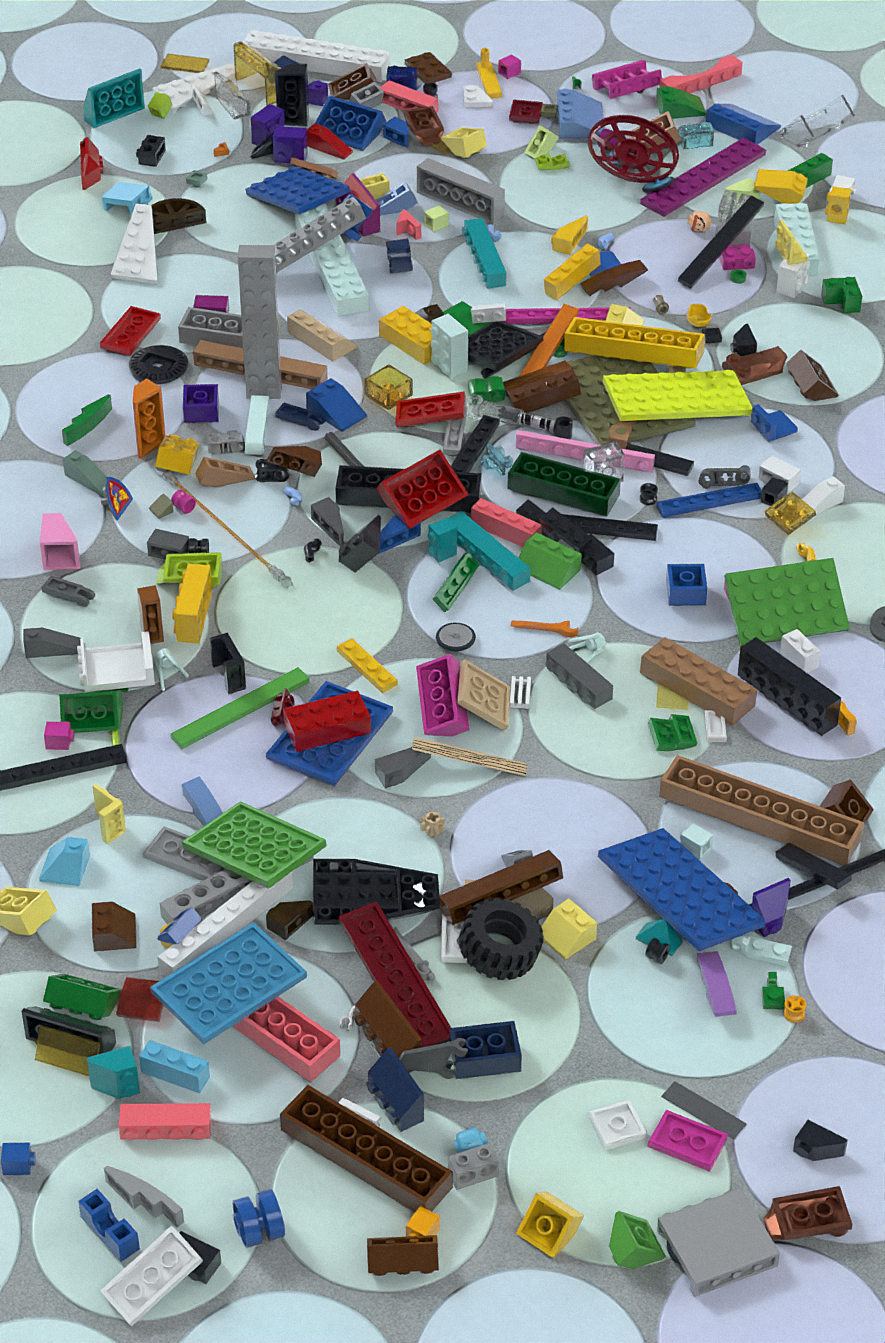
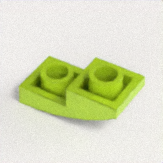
M548 153L534 158L538 169L558 170L570 167L565 154L551 158Z

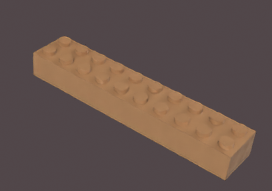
M679 755L675 757L660 782L659 797L777 841L786 844L791 843L807 852L842 865L849 863L862 840L864 822Z

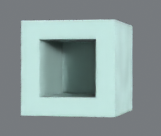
M693 823L688 829L685 828L681 832L680 843L697 859L700 860L712 849L713 834Z

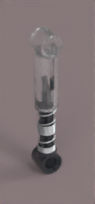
M470 395L466 398L467 417L471 419H478L483 417V415L499 418L502 423L519 427L522 424L525 426L531 425L534 429H546L547 432L550 431L555 434V437L572 438L573 421L569 417L563 416L556 420H547V418L543 419L539 415H526V412L524 413L522 409L485 401L479 395Z

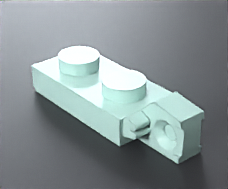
M739 936L732 940L731 949L741 951V953L746 955L745 958L786 967L792 946L755 937Z

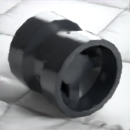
M432 82L425 83L423 85L424 94L438 98V85Z
M190 538L189 553H209V539L197 540L196 538Z

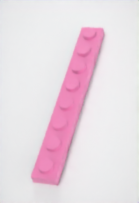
M520 430L516 434V448L651 473L654 469V454Z

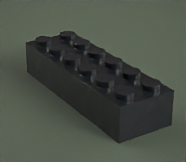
M757 637L740 647L737 675L742 680L758 689L770 700L781 706L820 736H823L838 725L841 697Z

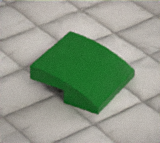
M671 714L669 719L650 718L648 722L656 751L684 750L695 747L698 744L689 716Z

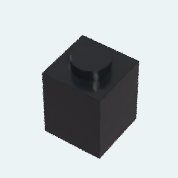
M772 477L762 488L761 502L777 508L787 497L788 483Z

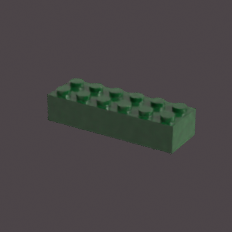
M521 452L508 471L507 489L608 516L620 496L621 479Z

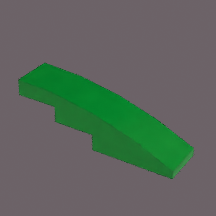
M110 394L81 408L82 414L72 418V424L62 429L63 443L66 446L84 437L105 419L112 410Z

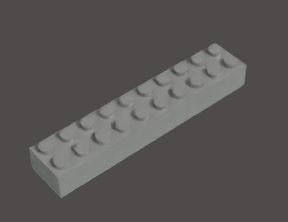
M239 245L238 272L246 399H251L252 395L269 396V399H281L282 383L275 245Z

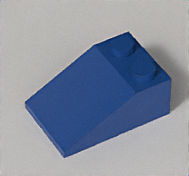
M332 378L306 392V409L323 415L325 422L341 432L367 417L365 411L344 386Z

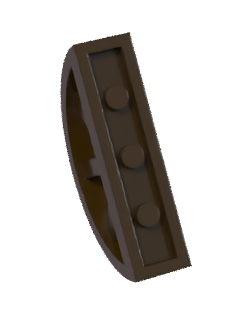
M171 198L151 205L154 234L206 223L205 208L193 200Z

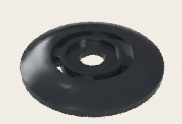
M154 345L143 348L132 355L129 360V370L136 379L140 381L148 379L155 384L176 380L188 368V358L184 352L167 345ZM160 362L163 363V366L157 367L154 364Z

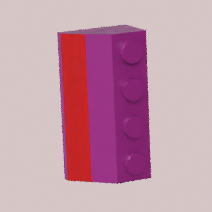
M351 173L343 183L350 187V192L337 197L336 204L337 206L340 205L349 194L359 198L369 205L373 212L357 230L363 237L381 232L380 205L355 173Z

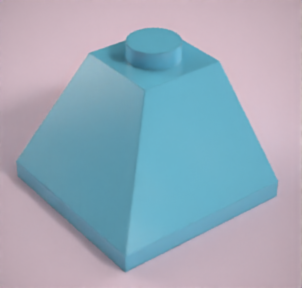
M67 837L51 847L39 881L80 886L90 857L88 839Z

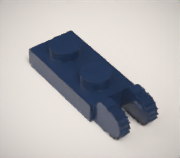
M283 403L275 412L276 418L307 426L310 430L318 431L320 425H323L325 422L323 415L288 403Z

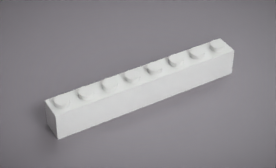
M292 872L270 888H266L254 881L244 887L194 927L180 943L173 944L158 956L159 973L164 977L169 976L245 928L293 889Z

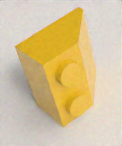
M539 1192L535 1194L516 1234L552 1258H555L574 1237L584 1215L549 1192Z

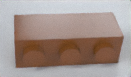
M156 585L137 588L141 631H149L150 644L164 642L161 604Z

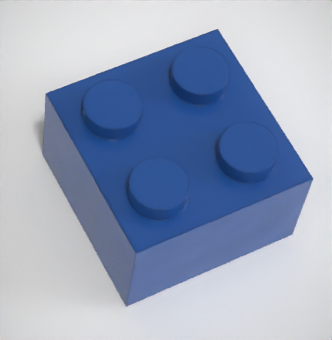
M667 564L666 586L669 606L706 605L707 581L704 564Z

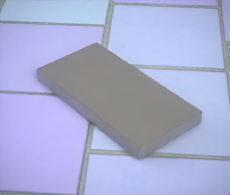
M165 826L143 852V858L199 880H205L226 869L184 849L182 841L189 836Z

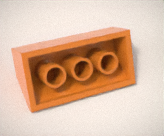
M148 379L135 385L133 389V412L137 452L140 459L157 449L166 436L162 390L160 386Z

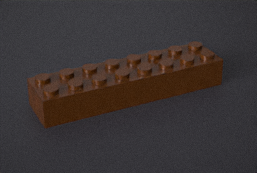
M309 1085L280 1113L281 1131L414 1212L420 1206L433 1211L453 1188V1171Z

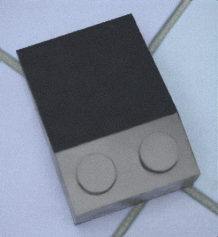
M377 515L339 548V562L355 573L380 552V515Z

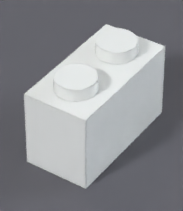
M771 456L760 465L758 479L765 483H768L772 477L788 483V494L800 484L801 470Z
M798 629L782 636L780 653L806 673L819 667L821 651Z

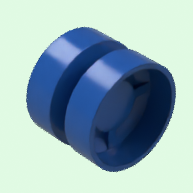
M272 1189L256 1193V1207H254L249 1196L232 1201L234 1224L245 1248L262 1243L261 1230L264 1231L269 1241L285 1236L282 1213Z

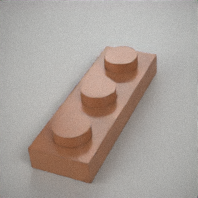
M291 158L290 164L315 174H322V176L329 179L331 177L337 178L338 172L332 168L296 158Z

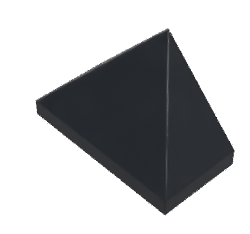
M274 132L253 149L250 156L252 159L274 154Z

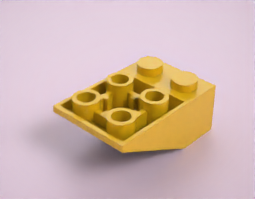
M174 434L166 435L159 446L155 467L190 475L200 443H196V440L186 438V440L180 439L178 435Z

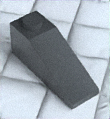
M329 497L311 504V519L341 547L344 544V532L339 505Z
M43 627L23 629L26 658L78 654L77 646H81L80 637Z
M410 747L375 759V773L384 788L396 786L407 780L431 758V754L416 751Z

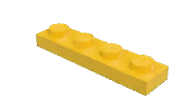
M353 638L337 645V652L381 693L398 685L397 679Z

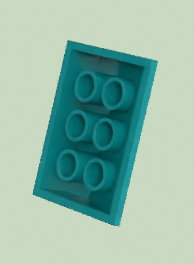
M136 69L89 87L83 105L84 121L92 128H97L145 109L142 69Z

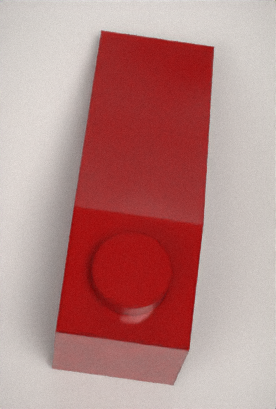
M314 123L307 129V147L343 160L353 153V150L328 128Z

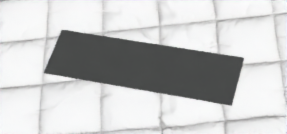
M676 1081L661 1096L711 1127L727 1133L728 1137L733 1140L747 1124Z

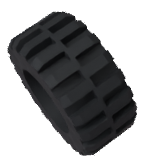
M493 898L491 901L488 899L476 904L468 912L460 931L459 948L464 959L467 958L466 962L470 967L474 966L476 968L475 971L478 973H484L486 977L491 979L496 977L497 980H505V978L512 980L516 979L517 976H524L533 968L544 941L541 925L538 924L539 921L536 916H532L531 911L528 908L524 909L521 907V904L517 902L512 903L508 899L503 901L499 900V898ZM487 933L504 935L515 945L500 944L494 941Z

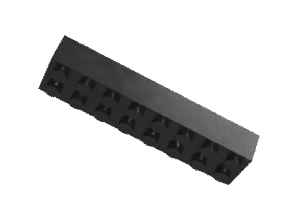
M339 465L335 487L336 503L338 505L389 508L376 488L382 481L404 469ZM455 472L469 495L442 511L471 513V507L481 497L482 473Z

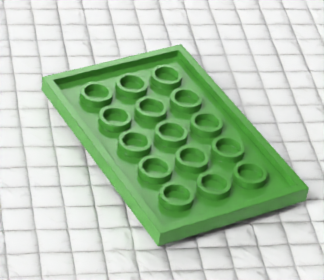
M834 558L732 572L724 575L740 647L755 637L764 643L781 641L783 635L796 629L805 637L848 631L850 629Z
M241 801L182 841L184 849L266 888L273 886L327 846L326 839Z

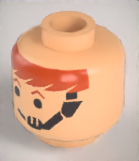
M696 210L692 215H689L687 224L690 225L692 231L704 233L710 229L712 217H709L707 212Z

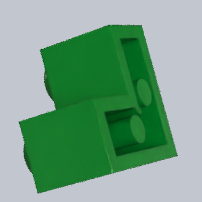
M855 277L823 279L821 296L824 305L841 304L844 313H857L861 311L862 294Z

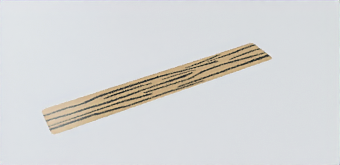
M415 737L413 740L412 749L518 775H526L527 764L421 738Z

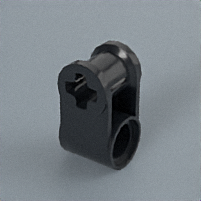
M266 459L256 461L257 472L255 473V479L257 481L285 482L289 479L288 468L266 462Z

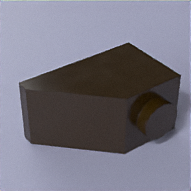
M437 304L421 308L415 312L431 324L432 320L444 316V312Z
M310 900L280 902L266 914L267 929L282 939L287 940L313 917V902Z

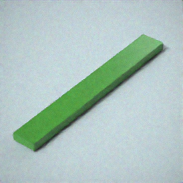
M297 667L172 732L171 739L181 749H184L275 701V697L278 694H283L284 688L290 693L310 682L309 677Z

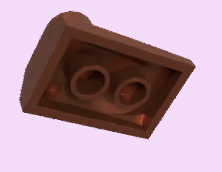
M433 106L404 110L407 126L423 146L440 143L444 127Z
M779 346L742 357L739 354L732 353L726 357V361L722 362V368L724 370H733L740 384L744 385L783 373L784 363L788 357Z
M840 1186L772 1198V1205L768 1213L763 1217L767 1232L772 1240H789L823 1234L841 1237L848 1230H851L853 1225Z

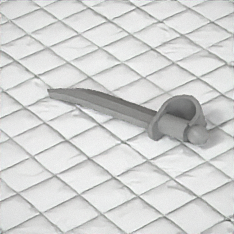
M394 927L396 935L409 957L415 963V967L422 979L433 981L435 975L428 967L429 962L427 960L423 961L403 938L397 927Z

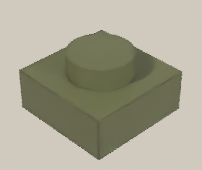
M542 104L541 117L556 118L558 105Z

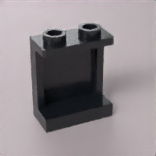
M228 632L211 637L212 666L224 665L225 689L228 695L245 690V663Z

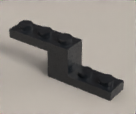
M528 499L516 509V514L542 524L543 536L556 542L562 539L579 553L592 543L591 536L553 507L546 513Z

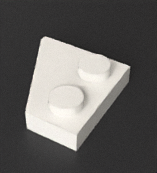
M463 86L464 107H493V100L479 86Z

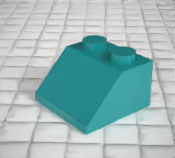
M130 1046L87 1058L92 1089L117 1099L132 1097L140 1093L137 1065Z

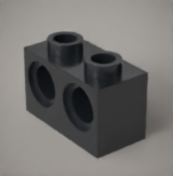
M146 136L140 148L136 151V157L140 165L153 167L158 165L166 151L165 137Z

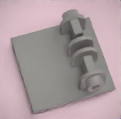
M236 430L227 431V434L212 432L206 436L208 445H211L208 446V453H212V455L221 454L220 444H222V453L224 454L225 443H227L228 453H230L229 443L231 444V453L243 450V443H239L243 442L241 432L238 433Z

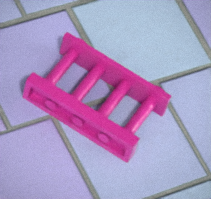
M645 60L592 74L593 89L608 88L610 99L660 85V79H662L661 69L652 72L647 71Z

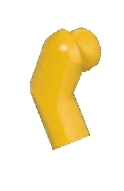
M804 543L797 544L796 550L799 555L807 558V561L816 560L815 551L812 547Z

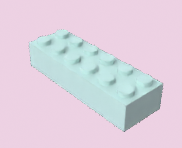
M803 203L775 204V228L777 229L779 220L784 221L804 252L809 254L808 261H810V267L807 275H818L819 255L808 205Z

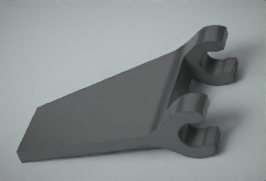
M457 1038L448 1043L403 1051L399 1060L407 1070L433 1072L446 1079H451L455 1071L448 1070L453 1065V1062L448 1059L452 1053L459 1057L466 1055L468 1049L461 1048L466 1040Z

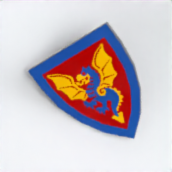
M105 477V487L102 490L106 498L101 499V504L108 505L115 520L118 521L132 502L133 497L120 480L114 477Z

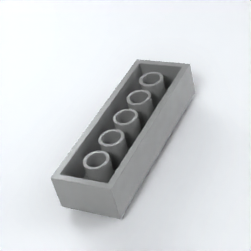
M427 158L417 166V193L474 217L483 218L484 221L495 224L504 216L505 189L430 158Z

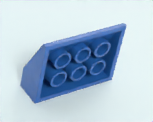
M329 96L315 124L328 128L347 146L364 151L381 133L386 119L380 110Z
M715 103L706 111V126L738 140L745 138L756 145L781 128L780 124L733 104Z

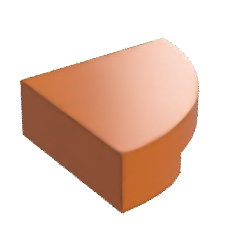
M226 142L220 143L217 148H214V157L229 155Z

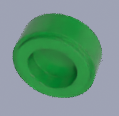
M740 269L733 270L730 273V280L736 284L744 283L747 274Z

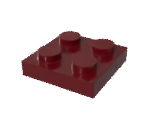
M513 100L509 121L517 123L528 122L530 124L539 123L543 102Z

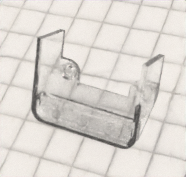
M841 95L826 107L806 117H803V115L799 116L780 130L779 134L783 139L795 146L805 148L811 144V141L833 130L837 132L842 129V125L855 115L844 95Z

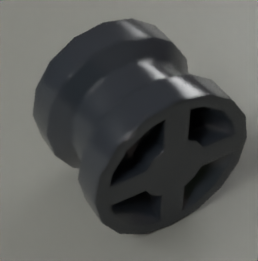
M652 483L641 485L640 502L644 505L655 504L657 502L658 487Z
M653 938L647 946L645 956L654 958L658 963L662 964L668 957L671 946L667 943L662 944L659 939Z

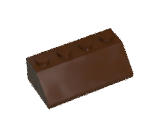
M373 982L355 1004V1015L353 1017L357 1026L363 1028L366 1038L375 1044L377 1053L381 1056L386 1049L391 1047L397 1057L400 1058L403 1051L422 1048V1039L379 982Z

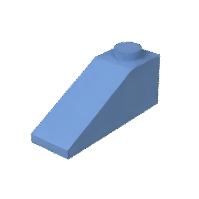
M406 182L376 199L380 205V215L401 212L404 209L412 208L418 203Z

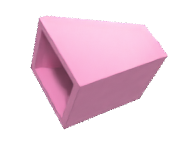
M44 513L42 515L40 535L43 570L80 569L77 538L61 513Z

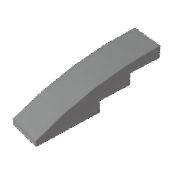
M110 1166L104 1168L106 1182L133 1209L142 1205L154 1218L163 1213L176 1227L184 1223L183 1209L166 1194L148 1182L127 1172Z

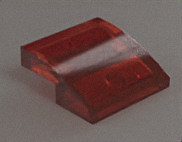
M126 977L117 1007V1017L160 1022L163 1004L150 990V987L159 981Z

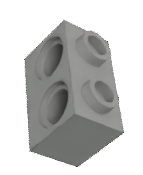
M491 1143L448 1156V1169L453 1171V1184L456 1190L499 1176V1159Z

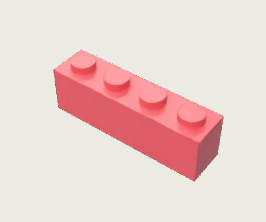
M387 81L380 87L384 91L382 100L384 104L403 111L433 106L436 113L438 112V98L392 81Z
M482 498L471 507V519L480 527L521 547H524L525 542L536 532L542 535V524Z
M210 1103L120 1104L118 1125L120 1139H210L211 1105Z

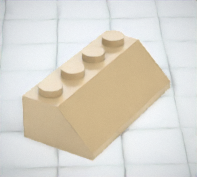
M300 309L287 316L288 333L332 362L358 348L357 344Z

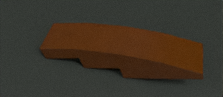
M636 260L609 268L580 284L584 291L591 296L601 289L606 292L617 284L623 287L647 272L648 269L641 260Z

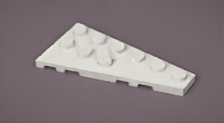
M232 63L209 71L199 72L196 75L186 76L183 79L173 80L170 83L160 84L157 87H153V93L167 94L173 104L170 111L174 114L179 107L184 108L188 102H194L192 97V86L194 84L205 96L210 93V89L220 87V83H227L239 76V70Z
M135 205L111 271V279L158 284L151 205Z

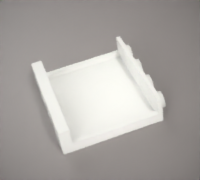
M149 631L141 632L142 643L84 649L83 638H80L81 646H77L80 685H84L85 692L155 685Z

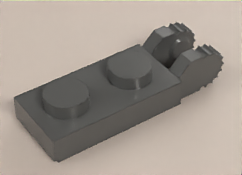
M50 576L41 587L43 593L76 602L79 606L87 607L90 604L89 600H93L96 595L94 591L83 587V585Z

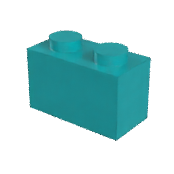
M447 517L430 524L429 533L427 534L429 540L427 550L429 555L438 563L456 556L457 527Z

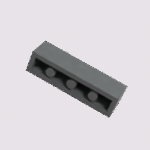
M565 643L546 653L547 669L553 672L560 681L568 685L574 693H577L594 709L613 699V685Z

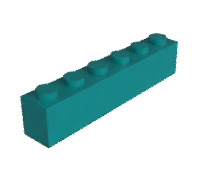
M483 218L464 220L462 235L466 237V245L469 246L470 254L473 255L474 264H477L478 273H481L482 282H485L487 289L506 286V270Z
M461 511L448 518L457 527V545L466 552H469L481 566L489 570L505 586L514 591L530 582L531 568L464 512Z

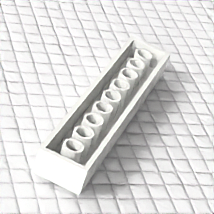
M250 30L241 44V56L244 61L271 65L285 55L299 64H307L308 71L343 76L367 63L374 73L376 81L381 83L390 69V52L374 50L368 47L349 46L341 43L305 39L298 36L292 37L285 34L260 32L258 30Z

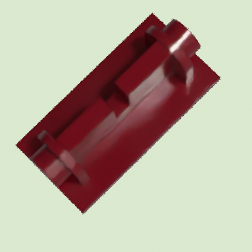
M284 688L283 694H278L275 697L273 707L275 711L272 712L270 719L273 726L284 724L283 709L295 705L294 697L290 695L286 688Z

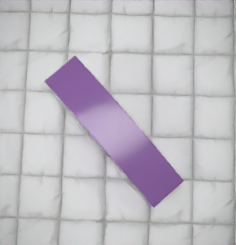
M718 951L697 953L701 978L706 987V997L715 1017L737 1015L728 977Z

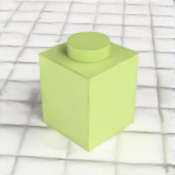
M440 205L424 211V225L432 232L449 226V212Z

